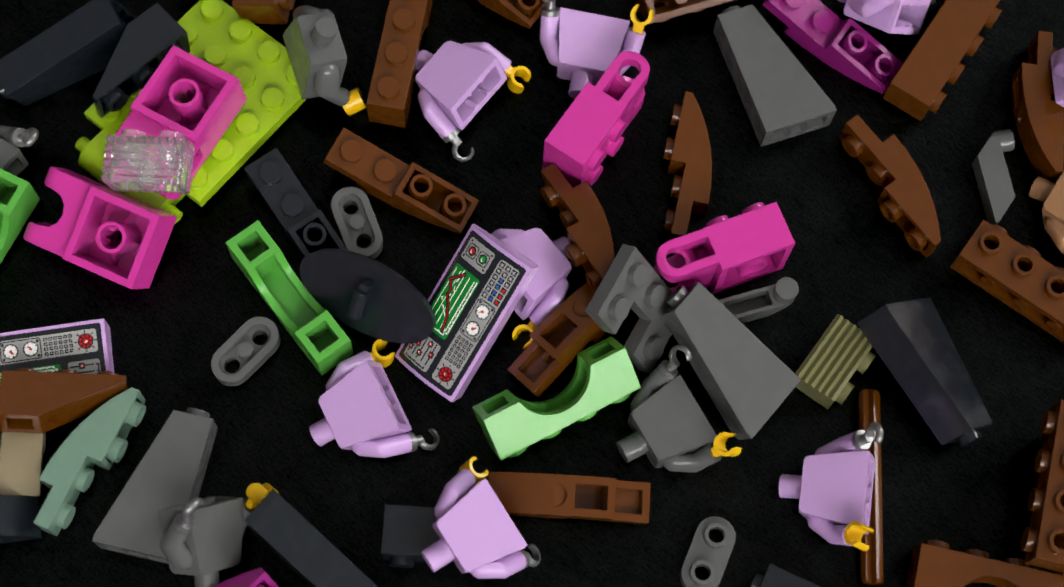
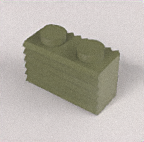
M837 314L795 373L801 379L796 388L827 410L834 401L842 405L855 386L849 382L856 370L863 374L876 356L870 351L873 346L861 329L856 327L855 324L850 323L848 319H844L842 315Z

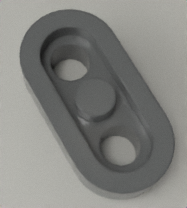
M357 187L342 188L334 194L331 201V209L344 246L348 251L375 259L383 249V236L368 196ZM351 205L358 208L354 214L344 212ZM362 239L371 241L370 246L367 248H360L357 244Z
M253 317L247 320L214 353L211 360V369L220 383L226 386L243 384L276 352L280 345V334L275 323L266 317ZM258 335H266L268 337L263 345L255 344L254 339ZM231 362L240 364L239 369L234 373L226 371L227 365Z
M712 516L704 519L698 525L680 570V581L683 587H718L736 540L735 530L729 521L722 517ZM709 531H720L723 540L719 543L712 542L709 538ZM697 567L706 568L709 573L708 579L699 580L695 576V569Z

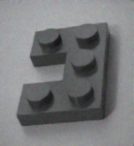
M623 244L585 311L604 332L616 335L631 308L639 319L624 347L631 363L637 370L651 373L672 335L662 314L670 306L666 301L673 292L636 247Z

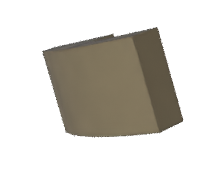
M2 432L0 495L40 496L42 494V482L39 480V477L43 472L46 432Z

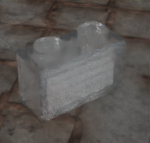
M123 129L121 135H107L101 179L111 189L125 192L190 193L195 146L184 137V134L172 130L160 131V136H146V133L140 130Z

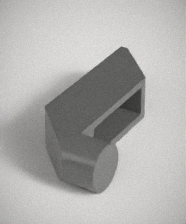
M1011 129L994 131L972 163L987 222L990 224L999 223L1015 198L1003 152L1013 151L1015 147L1014 135Z
M784 277L779 279L776 284L718 301L743 324L771 316L791 305L799 292V286L794 279Z

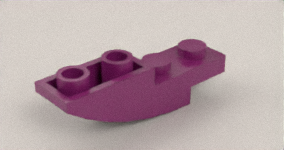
M765 0L762 4L787 26L783 32L801 47L848 78L881 94L886 93L890 83L903 65L898 58L852 18L849 17L843 21L820 0Z

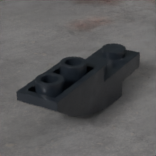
M277 148L244 168L245 173L265 201V206L302 259L309 253L319 249L336 248L347 250L322 211L317 209Z

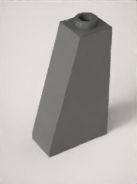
M752 4L742 8L740 6H732L717 15L713 32L761 147L831 124L837 111L834 103Z
M700 282L687 287L681 285L667 299L666 302L670 306L662 314V317L678 344L684 345L690 350L692 359L689 362L731 433H735L734 437L738 440L753 439L801 379Z
M187 408L186 412L173 410L96 530L92 541L99 548L169 564L160 548L163 534L158 510L187 503L199 497L218 431L216 423L212 418H209L210 414L196 408Z

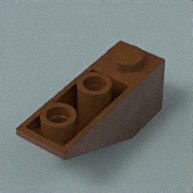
M17 368L14 371L2 370L0 381L1 432L45 433L92 414L107 401L128 389L126 375H118L111 371H101L97 374H81L68 369L56 372H37L31 368Z

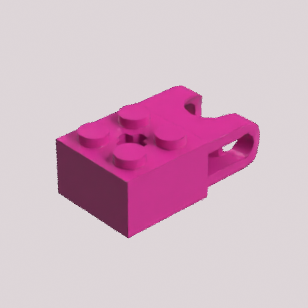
M173 45L130 106L131 113L106 148L105 160L107 166L125 174L130 173L144 159L151 157L160 158L162 160L154 176L156 188L162 196L170 200L178 199L246 102L247 98L239 79Z
M624 51L614 59L595 86L587 82L544 140L542 169L554 163L573 188L585 181L590 186L596 182L603 170V166L600 164L607 155L613 157L620 149L624 141V137L621 135L643 104L645 97L644 86L648 81L650 65L642 55L636 52ZM629 65L634 66L639 71V75L635 79L620 76V69Z
M49 167L44 182L47 187L53 189L61 196L64 204L63 215L53 225L47 222H29L23 235L24 240L129 289L150 288L177 216L69 169ZM120 231L122 234V240L118 238Z
M760 202L745 208L741 215L728 218L727 215L719 216L709 221L703 229L667 241L658 249L655 260L656 265L653 269L670 283L679 282L677 286L669 288L672 292L681 285L687 287L700 282L705 288L710 287L712 293L715 294L783 269L795 245V241L777 202L766 206ZM670 253H676L673 256L666 259L667 255H669Z

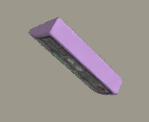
M472 224L427 300L435 315V329L423 341L408 344L402 343L395 357L415 376L452 403L460 399L540 266L476 224Z
M102 318L0 333V381L2 370L14 371L17 368H31L37 372H56L68 369L81 374H97L101 371L114 372L109 325Z

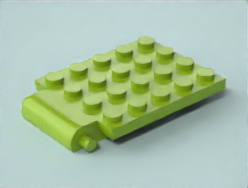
M199 0L177 23L187 32L190 46L189 53L238 78L247 100L178 199L170 200L159 194L156 188L154 176L162 159L151 157L144 159L130 173L125 174L108 167L106 164V148L131 113L130 106L142 89L129 97L121 109L109 112L103 118L98 116L95 103H93L84 112V115L89 121L99 127L101 131L91 141L83 136L75 144V148L81 152L78 159V165L103 185L177 216L175 224L183 215V212L175 206L185 195L202 207L306 100L301 98L286 47L248 19L241 18L236 10L223 0Z

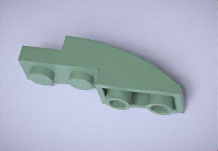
M131 387L96 409L75 428L52 456L39 477V480L51 489L33 522L40 529L57 537L61 528L66 529L71 523L76 511V507L73 505L80 492L84 493L90 487L95 475V471L92 470L94 465L109 471L114 462L118 463L122 459L128 446L126 438L132 426L137 427L146 412V405H144L146 399L139 390Z

